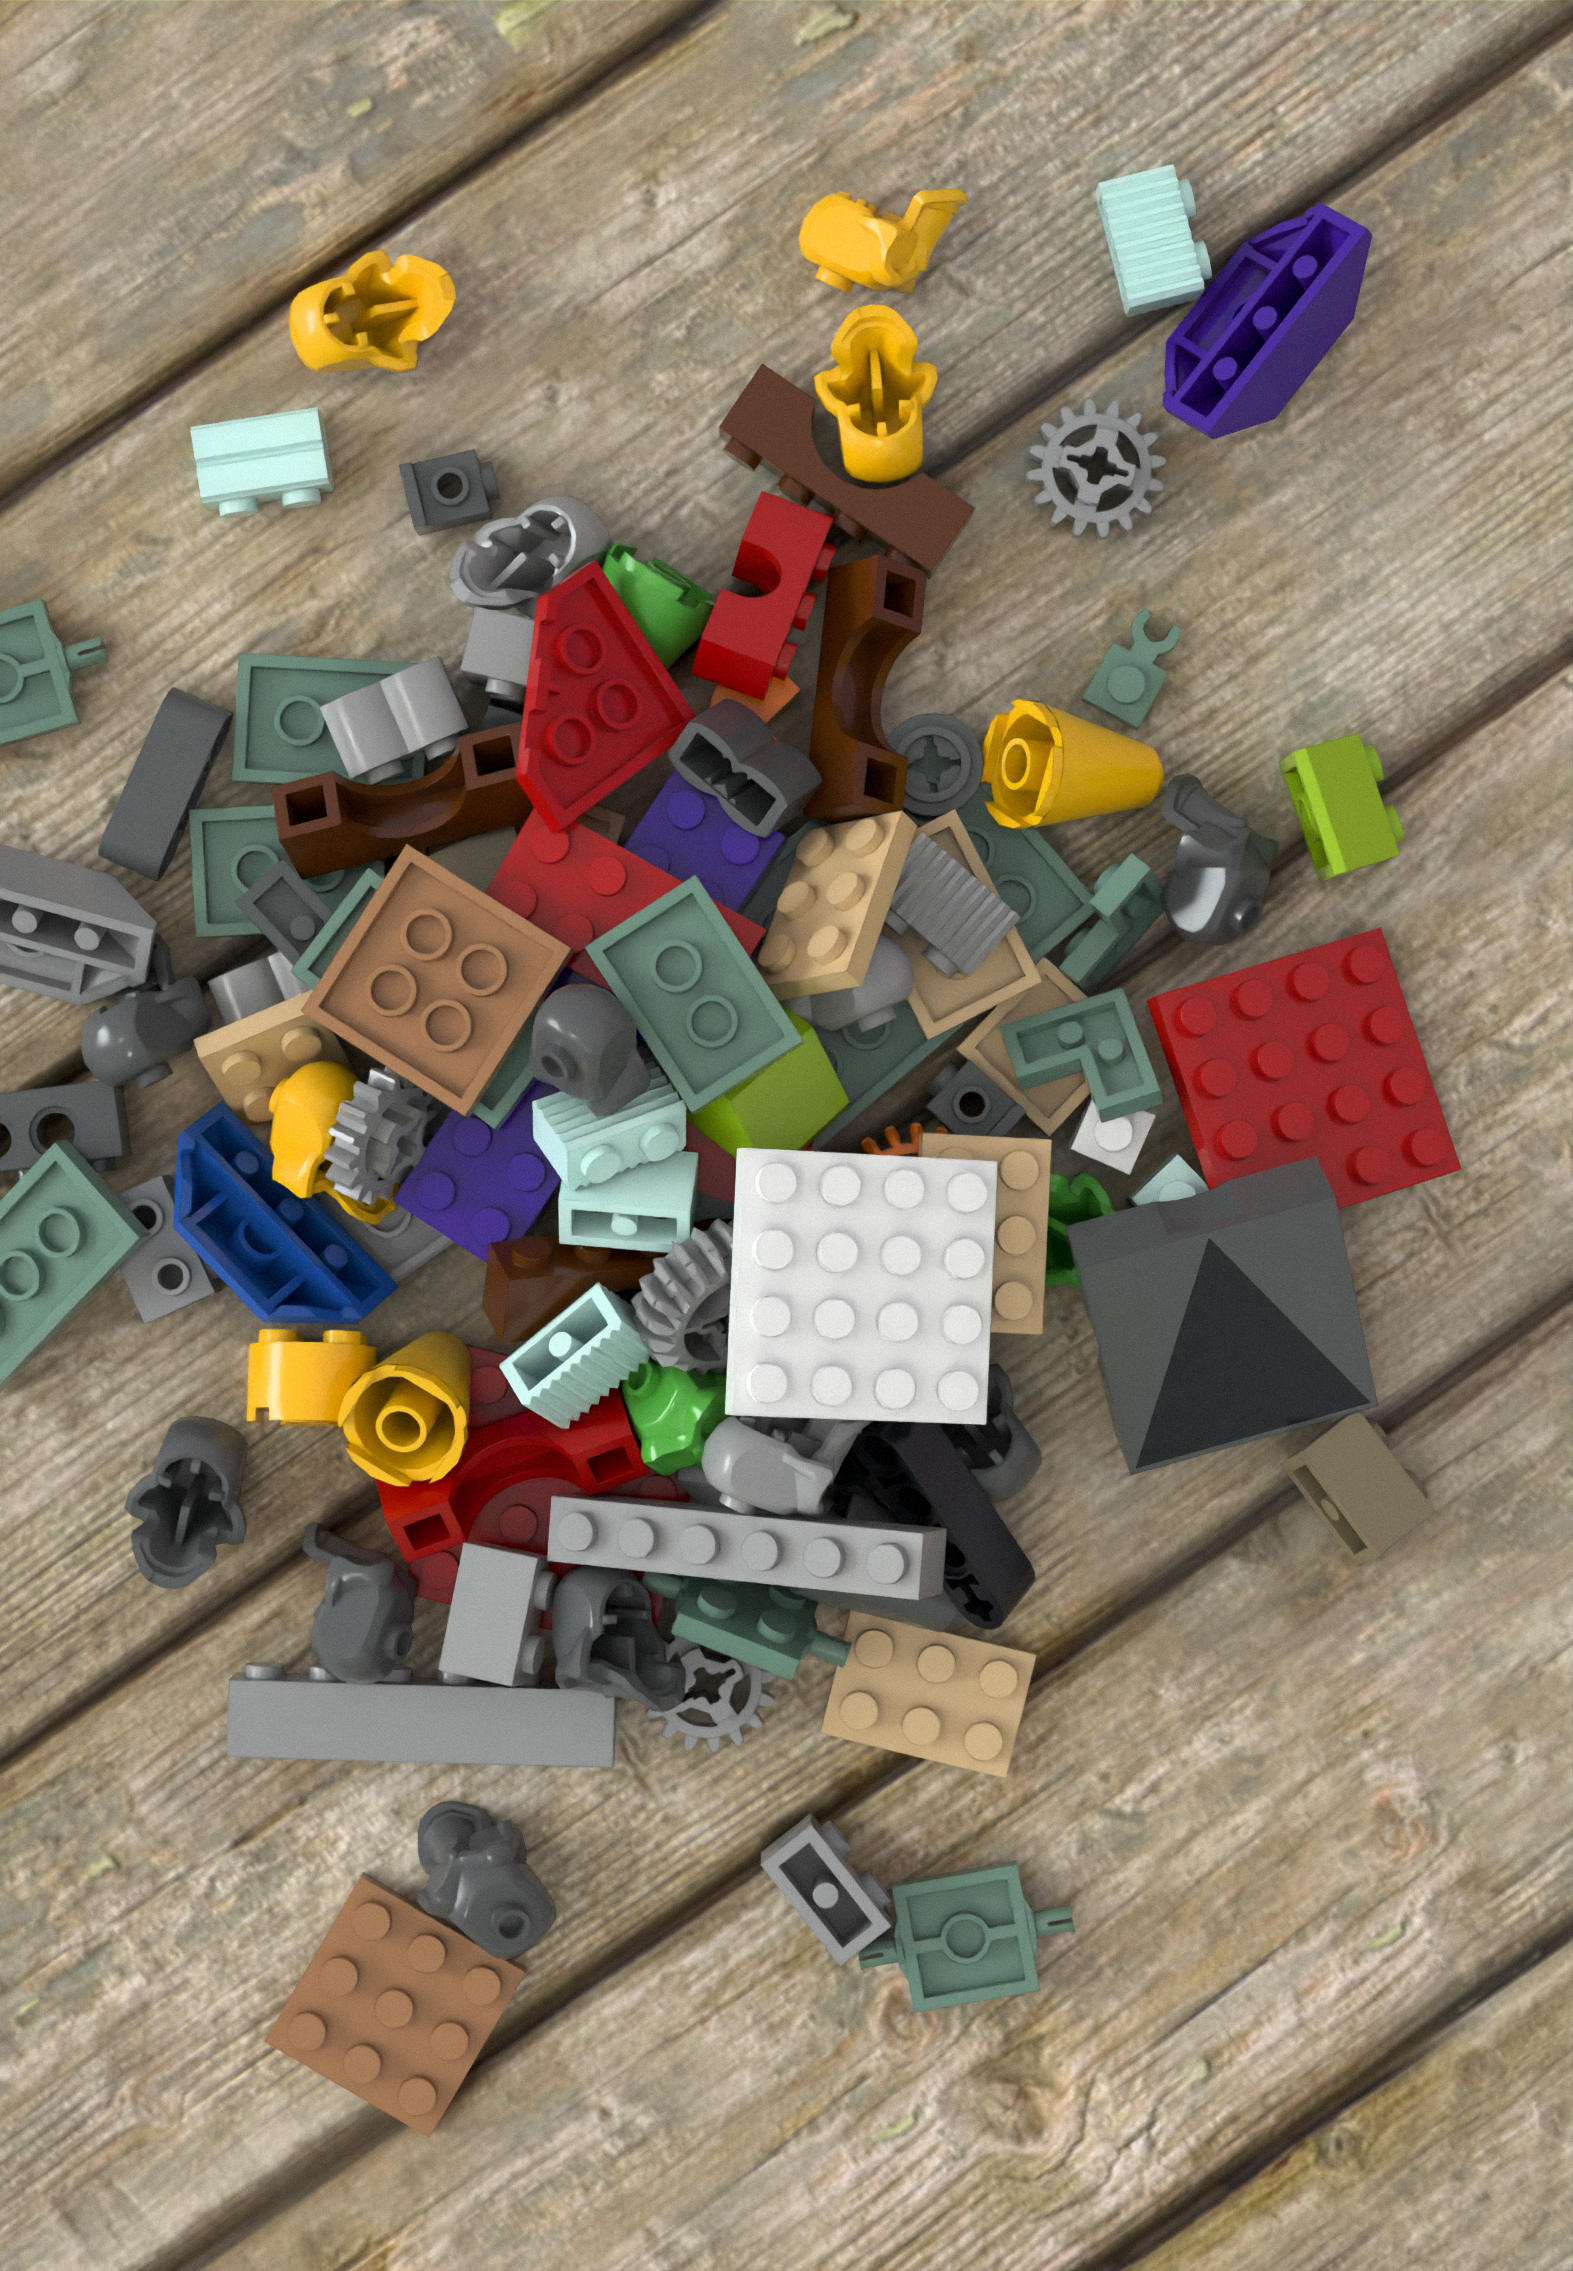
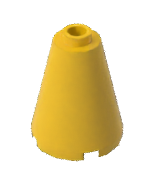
M1017 699L1011 702L1015 707L1009 713H998L995 716L983 742V774L981 782L991 783L994 802L985 801L986 807L999 825L1013 829L1025 830L1144 808L1153 801L1163 785V766L1153 747L1036 700Z
M442 1331L427 1332L362 1374L346 1392L338 1414L339 1429L341 1426L343 1427L348 1441L346 1450L351 1459L371 1477L394 1486H410L412 1481L431 1479V1483L442 1479L458 1463L468 1439L472 1363L467 1347L459 1338Z

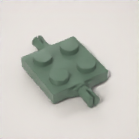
M43 599L0 611V748L82 724L72 692L74 676L72 671L109 661L108 654L103 649L106 647L101 635L65 647L55 634L46 601Z
M645 1571L641 1581L646 1590L675 1601L674 1608L677 1617L671 1630L672 1634L792 1681L799 1662L806 1657L807 1653L836 1664L841 1668L844 1667L849 1655L852 1642L844 1641L817 1630L814 1615L818 1602L804 1599L790 1592L788 1586L695 1576L682 1577L676 1574Z
M1010 1861L891 1883L897 1915L893 1931L894 1937L872 1941L858 1952L861 1970L899 1962V1967L909 1982L914 2013L1040 1991L1035 1964V1954L1038 1945L1037 1937L1069 1931L1075 1932L1070 1904L1064 1907L1032 1912V1908L1022 1892L1017 1862Z

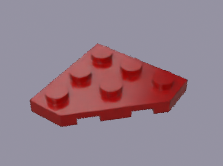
M596 560L584 564L538 597L536 604L515 778L552 833L565 828L674 745L688 722L697 717Z

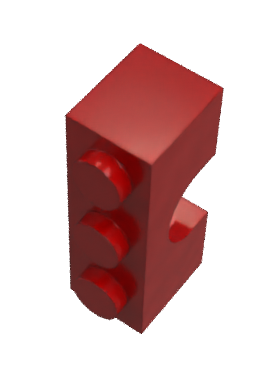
M761 491L742 537L731 576L756 585L766 595L750 598L721 588L702 634L691 672L692 675L762 701L766 697L773 677L782 681L786 680L798 647L797 644L789 642L788 639L793 628L805 632L818 595L808 592L812 579L825 582L837 546L826 543L833 517Z

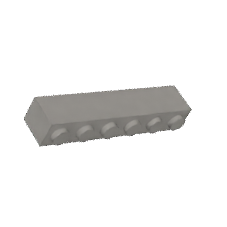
M575 1492L551 1496L547 1561L921 1600L942 1594L947 1528L829 1516L808 1517L799 1513L780 1515L759 1509L756 1515H746L727 1506L599 1493L589 1497L585 1492Z
M251 1662L246 1663V1673L237 1672L229 1679L227 1757L613 1768L616 1745L617 1697L605 1698L602 1693L592 1691L561 1690L556 1681H539L540 1671L536 1675L530 1674L527 1684L507 1686L437 1670V1678L412 1677L411 1667L394 1666L392 1672L382 1680L365 1685L342 1681L327 1673L320 1664L310 1665L309 1674H284L283 1663Z

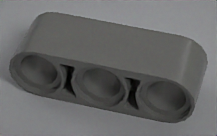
M172 687L157 712L104 832L98 852L100 857L158 882L161 880L173 859L189 823V810L195 809L231 726L232 712L176 687Z

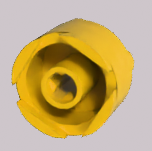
M259 1330L258 1343L249 1344L246 1422L264 1424V1411H268L269 1420H280V1425L339 1426L338 1414L344 1396L358 1377L377 1365L378 1347L369 1346L368 1336H363L362 1332L328 1330L323 1331V1342H304V1335L298 1334L296 1330Z

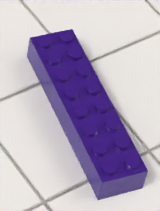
M675 768L623 848L682 882L696 875L712 899L741 915L787 846L788 841L786 836L777 830L766 838L746 831L728 816L717 796L697 789L685 780ZM565 967L544 1001L552 992L569 984H592L600 988L603 987ZM636 1028V1039L647 1044ZM537 1080L499 1131L492 1128L474 1113L468 1118L452 1109L427 1146L422 1159L416 1168L412 1169L392 1201L486 1263L490 1242L510 1241L524 1236H531L559 1194L562 1181L533 1138L532 1101L560 1092L561 1090L554 1085Z

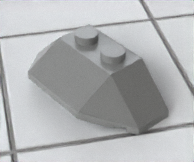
M0 844L1 984L77 1005H84L112 995L128 986L135 987L145 983L150 968L157 922L112 874Z

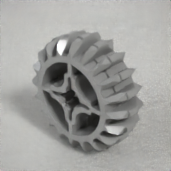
M717 1218L712 1222L709 1229L703 1232L694 1227L690 1238L681 1244L672 1242L673 1250L667 1256L653 1259L655 1266L653 1273L642 1276L639 1279L642 1291L637 1293L631 1300L636 1310L632 1320L637 1326L636 1328L640 1333L641 1340L645 1346L650 1347V1350L646 1351L662 1367L674 1366L685 1372H689L695 1367L703 1376L709 1369L715 1374H721L727 1366L734 1218L728 1224Z

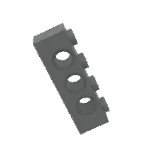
M101 1081L1 1093L0 1123L5 1125L10 1132L11 1146L8 1152L0 1158V1172L13 1171L15 1183H18L51 1147L45 1136V1128L48 1121L60 1113L69 1117L73 1122L75 1137L71 1144L96 1172L117 1170L115 1157L132 1155L123 1085L111 1087Z

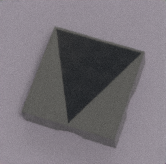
M1317 1156L1232 1179L1192 1197L1162 1202L1154 1201L1065 1226L1082 1300L1098 1344L1097 1362L1115 1435L1130 1475L1378 1406L1336 1196Z

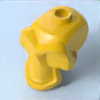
M955 188L921 190L913 197L904 217L890 211H885L881 217L877 215L878 207L871 203L868 204L869 201L858 198L856 202L851 201L852 195L842 191L837 194L831 193L817 201L803 218L798 238L801 254L806 260L820 266L815 276L816 279L849 294L855 282L876 292L886 291L891 288L902 294H913L916 287L915 282L920 272L927 270L930 258L940 237L949 226L954 215L958 213L959 207L967 204L968 194L963 193L961 189Z
M383 250L368 252L353 263L344 276L320 282L297 294L289 309L290 338L300 359L307 368L316 373H334L374 367L394 373H407L417 369L418 357L416 352L418 341H423L434 335L451 313L456 301L455 286L448 272L439 264L417 256L404 254L397 258L393 266L390 257Z
M870 304L857 307L849 313L836 333L831 345V355L838 366L831 370L822 371L814 376L818 399L826 410L836 417L845 471L853 478L868 482H889L902 479L917 472L923 460L922 409L931 401L938 385L937 366L929 362L912 360L918 349V339L911 327L896 310L886 305Z
M329 1060L308 1063L298 1069L290 1078H284L280 1081L273 1091L269 1102V1110L274 1114L269 1142L274 1154L272 1180L282 1184L299 1198H311L313 1194L326 1191L340 1203L349 1215L364 1223L379 1225L396 1208L397 1203L392 1200L399 1191L398 1183L395 1182L393 1185L391 1198L385 1200L378 1196L375 1204L369 1205L337 1192L333 1189L335 1182L326 1177V1173L333 1162L324 1159V1153L329 1147L334 1145L336 1138L328 1134L329 1129L333 1125L339 1124L335 1120L339 1106L345 1100L350 1102L353 1100V1085L359 1079L345 1066Z

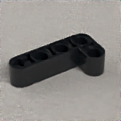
M872 1421L856 1436L836 1474L833 1485L851 1487L873 1482L900 1524L947 1528L943 1576L944 1590L958 1611L973 1625L989 1630L999 1628L1035 1582V1571L1030 1561L939 1423Z

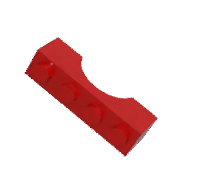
M618 1386V1388H610L608 1396H600L599 1404H592L589 1408V1413L581 1412L579 1421L571 1420L569 1429H562L531 1410L468 1433L467 1444L458 1463L442 1479L431 1483V1479L412 1481L410 1486H394L379 1479H376L386 1524L407 1564L467 1542L472 1523L482 1507L496 1494L516 1483L534 1478H558L573 1483L590 1497L650 1475L647 1465L642 1460L640 1440L632 1428L623 1395Z

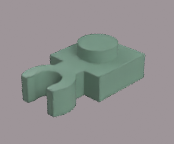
M1146 608L1132 622L1130 637L1133 645L1130 650L1113 642L1081 699L1083 702L1136 731L1169 672L1153 663L1156 657L1165 655L1172 650L1180 637L1181 628L1174 624L1163 641L1153 642L1149 640L1144 633V626L1149 620L1151 611Z

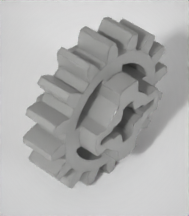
M1086 399L1082 416L1076 417L1067 406L1061 408L1059 419L1062 426L1057 429L1055 426L1044 422L1040 427L1039 433L1048 443L1047 446H1031L1028 453L1030 459L1041 463V468L1027 472L1026 475L1027 484L1042 485L1043 491L1033 501L1035 508H1042L1051 504L1055 511L1049 525L1055 528L1065 519L1073 522L1072 538L1078 540L1086 526L1095 528V534L1099 541L1107 539L1109 525L1113 523L1124 534H1127L1133 528L1132 519L1129 515L1132 511L1139 516L1147 518L1153 509L1143 497L1144 494L1160 495L1164 487L1162 482L1151 477V472L1164 468L1166 459L1158 455L1150 456L1148 451L1157 442L1159 436L1156 432L1141 436L1136 431L1142 419V415L1138 412L1130 416L1126 422L1118 418L1119 402L1112 401L1106 413L1099 414L1093 399ZM1095 429L1092 440L1077 448L1069 445L1061 446L1072 435L1084 430ZM1118 436L1133 451L1138 468H1136L1135 464L1124 461L1116 446ZM1093 456L1104 459L1103 470L1112 474V476L1103 475L1099 484L1088 482V471L1079 467V464L1088 465ZM1053 472L1056 473V476L1066 478L1076 495L1074 504L1065 499L1059 491ZM1112 493L1124 496L1126 493L1131 495L1125 502L1113 509L1096 512L1099 501Z
M385 1066L384 1070L373 1067L370 1070L367 1085L360 1081L353 1085V1100L351 1102L348 1100L341 1102L335 1118L339 1124L330 1127L328 1134L336 1137L335 1143L324 1153V1159L333 1162L326 1173L327 1179L335 1182L333 1189L358 1202L363 1201L369 1205H374L378 1196L385 1200L391 1198L394 1183L403 1185L408 1177V1167L411 1165L416 1168L426 1150V1147L422 1144L430 1141L432 1136L431 1133L425 1131L426 1124L436 1116V1109L427 1106L434 1096Z
M673 1634L674 1638L671 1641L662 1637L666 1647V1662L669 1663L672 1657L678 1653L686 1672L685 1697L677 1707L666 1712H657L647 1709L645 1712L648 1720L662 1715L666 1718L667 1722L663 1728L662 1737L667 1740L678 1730L685 1733V1749L689 1751L696 1745L698 1737L707 1738L711 1752L715 1753L719 1750L721 1736L728 1734L731 1740L739 1746L744 1743L741 1728L743 1724L747 1723L757 1729L763 1726L764 1720L755 1709L757 1705L773 1706L775 1696L763 1690L762 1684L776 1680V1674L728 1655L722 1656L708 1652L704 1646ZM704 1667L710 1675L716 1674L719 1671L721 1673L726 1672V1675L719 1680V1694L711 1696L706 1689L689 1692L690 1687L696 1683L698 1668ZM750 1673L751 1688L748 1698L739 1711H737L731 1697L734 1683L742 1680L745 1675ZM689 1708H694L710 1713L714 1723L696 1722L680 1713Z

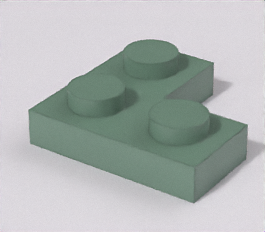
M1133 853L1122 864L1114 863L1109 866L1099 877L1093 889L1096 895L1089 903L1100 917V920L1091 930L1084 928L1078 932L1068 943L1063 953L1065 960L1059 966V969L1088 998L1091 997L1164 912L1162 899L1164 888L1152 869Z
M1123 987L1000 1026L1003 1041L1021 1091L1083 1071L1101 1123L1163 1104L1159 1084Z

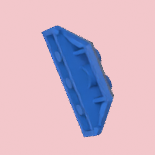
M223 1101L219 1102L185 1129L178 1137L174 1230L262 1322L357 1325L399 1286L313 1196L311 1198H299L285 1186L272 1180L274 1155Z

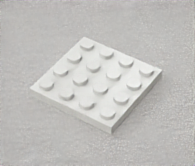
M737 1148L725 1414L735 1416L986 1425L998 1161Z

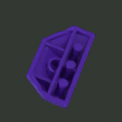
M1320 203L1306 210L1305 216L1282 222L1245 240L1166 341L1164 371L1166 392L1163 393L1162 405L1164 409L1211 439L1274 420L1354 319L1372 239L1370 231L1366 227Z

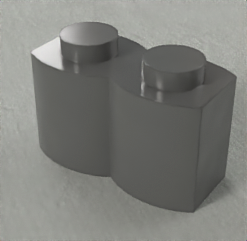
M727 698L690 720L668 753L672 764L685 780L697 789L717 796L724 811L736 824L746 831L764 838L801 814L823 782L816 767L802 752L785 742L774 740L767 725L754 711L740 702Z

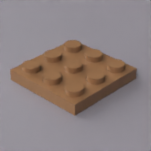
M406 844L304 1004L301 1012L455 1111L470 1118L575 950Z
M363 1872L264 2042L430 2138L526 1974L527 1968L513 1959L494 1958L455 1925L441 1917L429 1914L419 1904Z

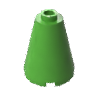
M617 539L607 551L602 570L660 661L668 670L703 634L716 602L710 601L713 595L706 589L656 557L652 561L647 560L644 565L633 557L638 550L637 547Z

